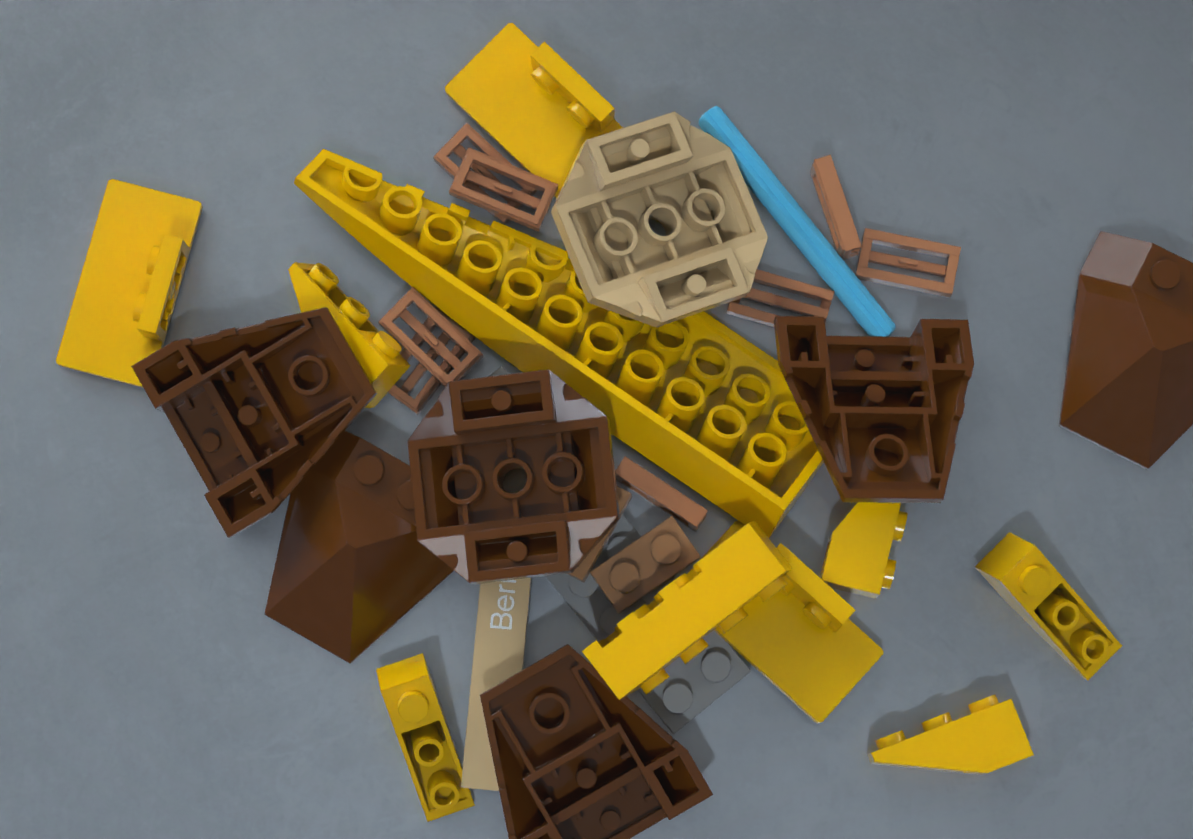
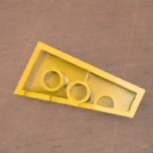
M756 521L747 523L693 565L694 569L688 574H682L661 589L653 597L655 600L650 604H644L617 623V626L614 628L615 631L607 638L600 641L595 640L582 650L583 654L619 700L640 688L646 695L670 677L665 668L680 657L684 664H687L709 646L703 639L718 626L726 633L748 616L743 607L751 600L759 596L763 602H766L787 585L782 576L790 571L792 567Z

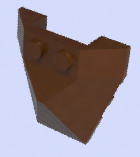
M1101 231L1078 275L1077 299L1074 319L1072 320L1070 335L1072 337L1068 364L1066 366L1059 427L1148 470L1193 425V263L1154 243Z
M327 307L265 320L264 323L246 327L220 330L218 333L196 338L175 340L131 366L155 409L165 412L209 490L204 496L228 538H232L272 514L377 394Z
M776 316L774 328L778 365L842 502L941 503L944 499L955 451V439L959 421L962 418L965 407L964 399L968 381L972 376L974 367L968 320L920 319L911 337L826 336L824 317Z
M347 431L342 433L290 493L264 615L351 664L454 571L417 541L410 465L361 437Z
M569 644L480 694L509 839H630L667 817L671 820L713 795L689 751L627 696L619 700L596 669Z

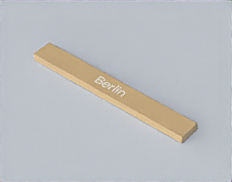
M519 468L509 471L503 480L505 492L516 493L522 490L527 482L526 471ZM532 578L480 584L461 788L499 791L480 694L523 670Z

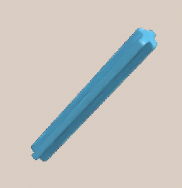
M718 106L705 112L699 119L701 129L731 148L747 186L830 289L835 291L834 294L868 336L889 337L896 329L895 323L732 121Z

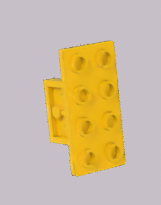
M508 23L445 86V93L523 168L534 175L558 184V190L555 195L556 199L584 142L587 139L623 128L615 120V108L547 43L543 42L539 47L536 46L513 23Z
M115 179L108 181L57 354L56 363L59 366L143 388L131 366L163 348L203 209L199 201Z
M735 521L704 556L745 525L740 521ZM780 543L776 548L792 567L790 571L782 576L787 585L766 602H763L759 596L751 600L743 607L748 616L726 633L719 626L714 631L815 723L820 724L883 655V649L849 619L856 610L788 548Z

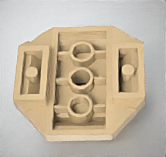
M675 111L587 139L581 146L551 210L587 302L656 328L745 297L751 290L755 272L768 240L765 228L731 148L710 134L690 125L691 122ZM649 219L660 222L666 231V236L654 233L649 226Z

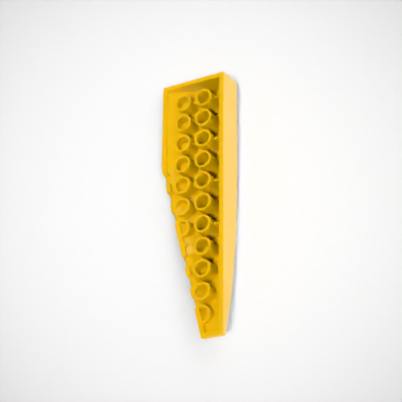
M322 149L295 177L294 184L334 221L411 287L521 372L551 370L609 418L612 435L744 525L756 521L768 538L772 536L824 463L781 372L778 361L705 311L656 328L587 302L566 250L493 220L492 224L488 225L469 217L471 210L451 203L449 208L424 198L425 191L409 184H406L405 187L393 185L382 180V173L326 149Z

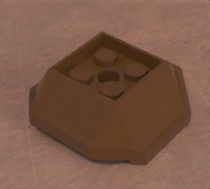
M549 369L448 382L438 396V401L425 415L408 439L417 541L472 585L573 573L620 519L609 418ZM513 469H524L527 474V482L524 488L516 493L505 492L503 487L505 475Z

